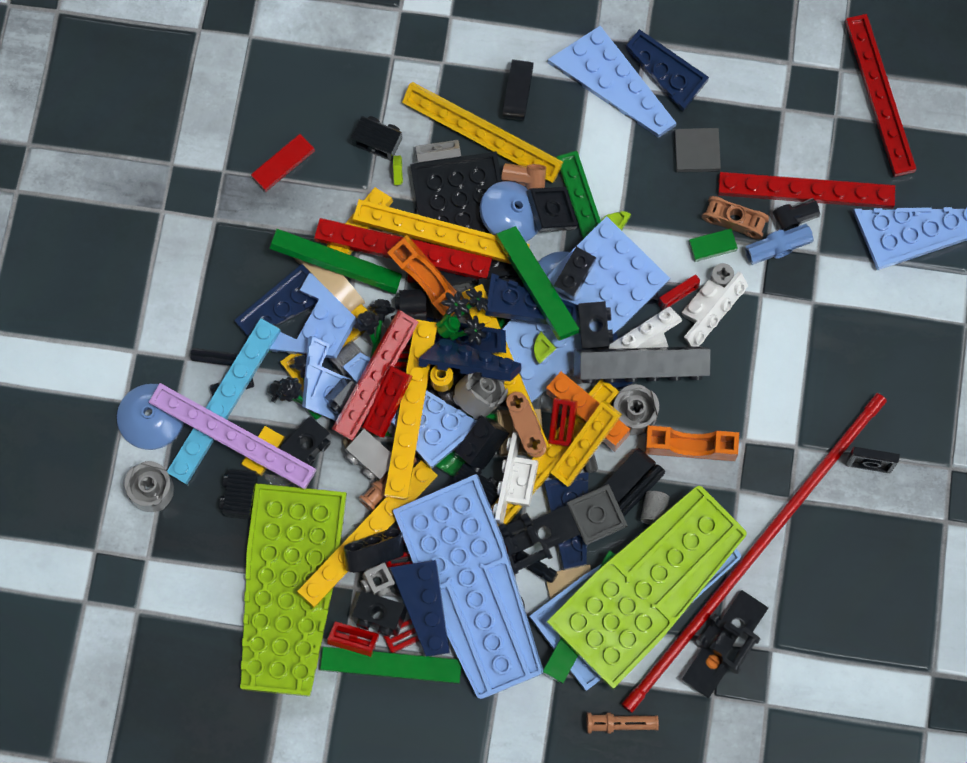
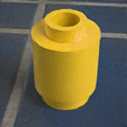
M438 365L434 366L430 372L432 387L439 392L448 391L453 385L452 369L448 367V370L444 371L438 370Z

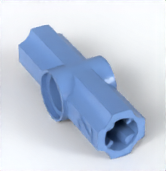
M807 224L787 231L778 230L769 234L766 239L745 246L746 256L752 265L772 257L775 259L782 258L790 254L794 249L812 243L814 241L810 226Z

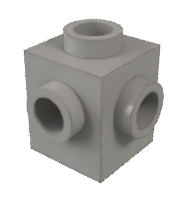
M385 562L365 570L366 572L362 575L363 580L360 581L365 592H370L380 597L391 592L390 588L395 584V579L390 567L387 568ZM379 578L381 580V584L378 586L375 585L373 579Z

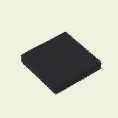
M566 187L530 188L526 191L538 232L575 230L578 227Z
M853 447L847 457L846 466L890 474L898 464L900 454Z

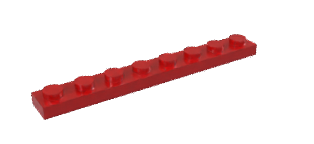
M863 14L846 18L845 24L893 175L897 177L914 173L916 171L914 159L868 16Z
M720 172L718 196L804 202L814 198L817 203L893 209L895 206V185Z
M320 218L314 240L392 259L387 252L404 237ZM411 239L438 270L475 279L488 278L492 258Z

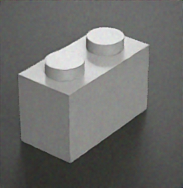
M365 429L345 449L347 453L346 458L355 466L357 464L361 465L364 468L363 473L372 481L374 479L379 481L389 470L392 453Z

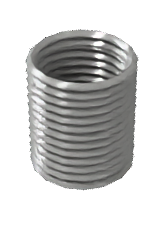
M350 341L341 349L336 359L331 358L329 360L337 372L346 377L348 373L343 369V366L357 354L363 352L353 341Z
M647 491L640 520L649 525L653 524L667 511L670 497L662 492Z

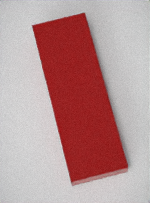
M299 134L254 171L251 177L267 192L315 152V149Z
M390 367L362 428L379 437H385L413 377L412 375L396 367Z

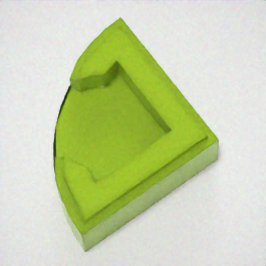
M401 155L393 156L394 185H402L403 183Z
M620 211L606 216L622 231L631 214Z
M542 332L537 336L534 344V355L539 364L556 350V347Z

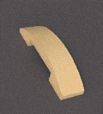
M294 258L300 265L303 264L350 312L360 304H365L362 297L343 275Z

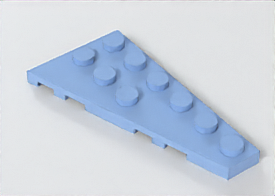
M601 26L548 59V64L562 70L563 74L569 78L572 77L581 83L582 87L606 103L618 108L619 112L637 121L638 125L659 138L676 127L675 120Z
M944 207L943 209L897 208L896 210H882V208H874L873 210H853L877 270L967 241V207L966 209Z

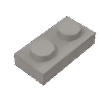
M458 140L415 146L418 162L461 156Z

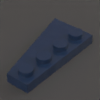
M640 29L626 45V49L682 112H684L709 80L706 74Z
M301 264L237 317L234 322L249 338L260 318L276 326L315 307L318 300L300 291L310 272Z
M491 274L486 316L548 325L526 288L518 286L517 282L512 280L507 282L499 279L498 275ZM561 299L576 322L578 305Z
M427 317V321L437 323L441 320ZM460 323V328L458 332L464 331V329L469 328L466 323ZM484 327L481 331L486 334V338H481V345L479 346L475 340L469 343L468 335L452 340L450 337L443 338L437 331L435 344L440 339H449L454 343L468 345L473 349L490 352L493 355L506 353V330Z
M440 339L419 358L420 367H427L428 364L438 365V370L447 371L448 367L460 369L462 374L469 375L480 372L481 377L511 381L521 372V363L515 362L510 358L493 355L490 352L473 349L468 345L457 344L449 339Z
M589 472L579 474L569 487L559 479L544 481L550 512L566 506L567 502L588 493ZM581 534L558 545L563 570L587 565V545H585Z
M437 561L390 567L426 657L450 653Z

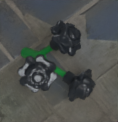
M384 299L375 300L374 304H370L368 309L373 311V313L369 311L360 313L354 325L355 329H358L360 332L366 331L371 338L373 345L370 358H372L380 343L382 322L385 321V316L395 312V308L391 307L390 302ZM374 327H377L376 337H375V335H374V333H375Z
M306 355L295 357V363L289 365L290 368L300 371L303 383L305 380ZM282 378L280 381L274 380L270 385L268 394L272 397V402L275 403L278 399L280 401L287 400L288 402L293 400L301 405L303 403V397L299 392L302 385L299 383L298 378ZM306 409L315 420L322 416Z

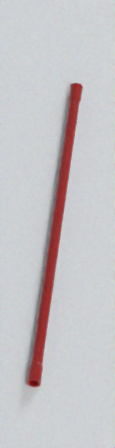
M879 393L873 396L864 407L863 412L645 678L621 704L627 711L633 713L645 698L647 692L863 428L885 405L887 400Z

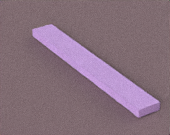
M161 383L148 402L305 490L316 472V469Z

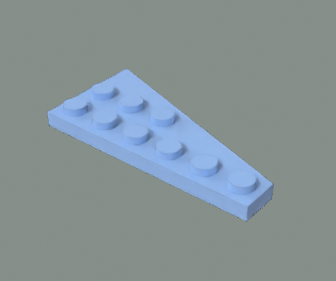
M360 352L345 364L343 369L357 384L371 358ZM426 391L416 452L432 469L463 442L478 420L471 418L465 412L445 403L444 400ZM400 405L391 422L395 428L397 426Z

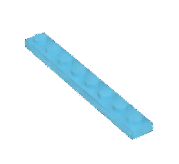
M260 318L206 409L226 420L228 419L281 332L279 328ZM193 428L167 470L168 474L187 485L214 442V439Z

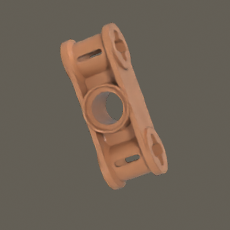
M717 196L709 197L708 208L702 215L704 221L732 229L753 239H762L764 225L769 221L768 215L728 202ZM738 215L741 219L736 221L731 219L730 216Z
M521 392L511 393L507 397L506 403L513 419L512 422L526 452L532 457H541L546 452L547 446L537 417L524 394ZM516 400H520V401H521V403H520L521 407H520V408H517V407L515 406V405H516V402H515ZM534 441L538 443L537 450L532 448V442Z

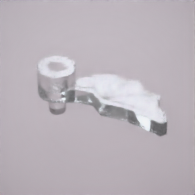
M265 474V479L269 481V484L276 486L292 484L293 487L300 488L281 476Z

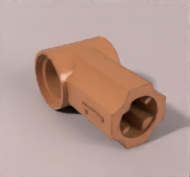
M504 164L502 182H516L526 186L528 190L530 188H545L546 166L540 164H530L528 166Z

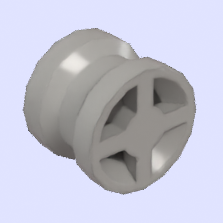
M725 263L716 265L712 271L711 281L725 288L734 277L733 268Z

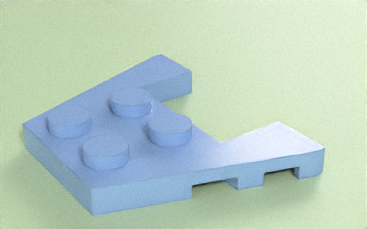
M309 273L300 291L318 300L298 338L294 339L280 332L270 351H281L288 354H307L308 338L312 336L330 344L325 358L336 359L356 323V317L313 274Z
M309 336L302 407L336 421L340 413L336 414L329 408L328 405L330 403L325 396L342 378H349L322 367L330 344Z

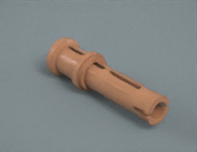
M388 472L379 481H374L371 484L372 487L364 496L360 495L358 498L371 512L375 510V506L383 497L386 498L384 494Z
M587 712V734H591L592 731H606L607 734H611L614 730L658 731L659 727L658 715L614 716L611 712H607L606 715H592L591 712ZM595 722H604V724H594V723H595ZM626 722H645L644 724H625Z

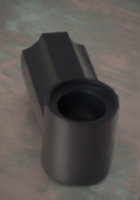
M814 198L793 206L786 204L773 211L780 230L784 231L798 227L799 224L818 218L821 215L818 203Z

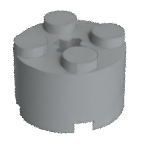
M476 372L469 375L466 374L458 381L455 386L453 400L466 413L478 420L481 415L485 417L490 415L506 399L508 390L507 388L505 389L504 380L481 377V373Z
M639 384L629 385L620 391L614 401L613 407L622 414L619 420L630 428V435L644 434L647 431L648 425H655L659 413V401L652 390L650 391L645 386ZM636 407L637 410H640L639 413L632 411V408Z
M142 462L131 468L125 477L124 487L127 496L142 511H162L173 497V481L165 468L156 462ZM151 483H152V484H153V488H149V490H146L145 487H146V486H147V487H150V485H151Z

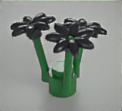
M472 286L469 288L470 291H465L471 298L470 300H460L461 295L459 291L454 296L447 292L446 297L448 300L442 301L441 304L449 308L444 317L436 323L438 333L443 338L450 337L452 340L468 335L469 343L475 340L478 346L481 345V338H486V334L481 331L485 324H479L478 317L474 316L473 321L466 319L469 328L458 332L460 328V321L458 319L463 314L469 313V309L472 307H476L478 311H481V309L488 311L486 305L488 300L482 297V291L477 292Z

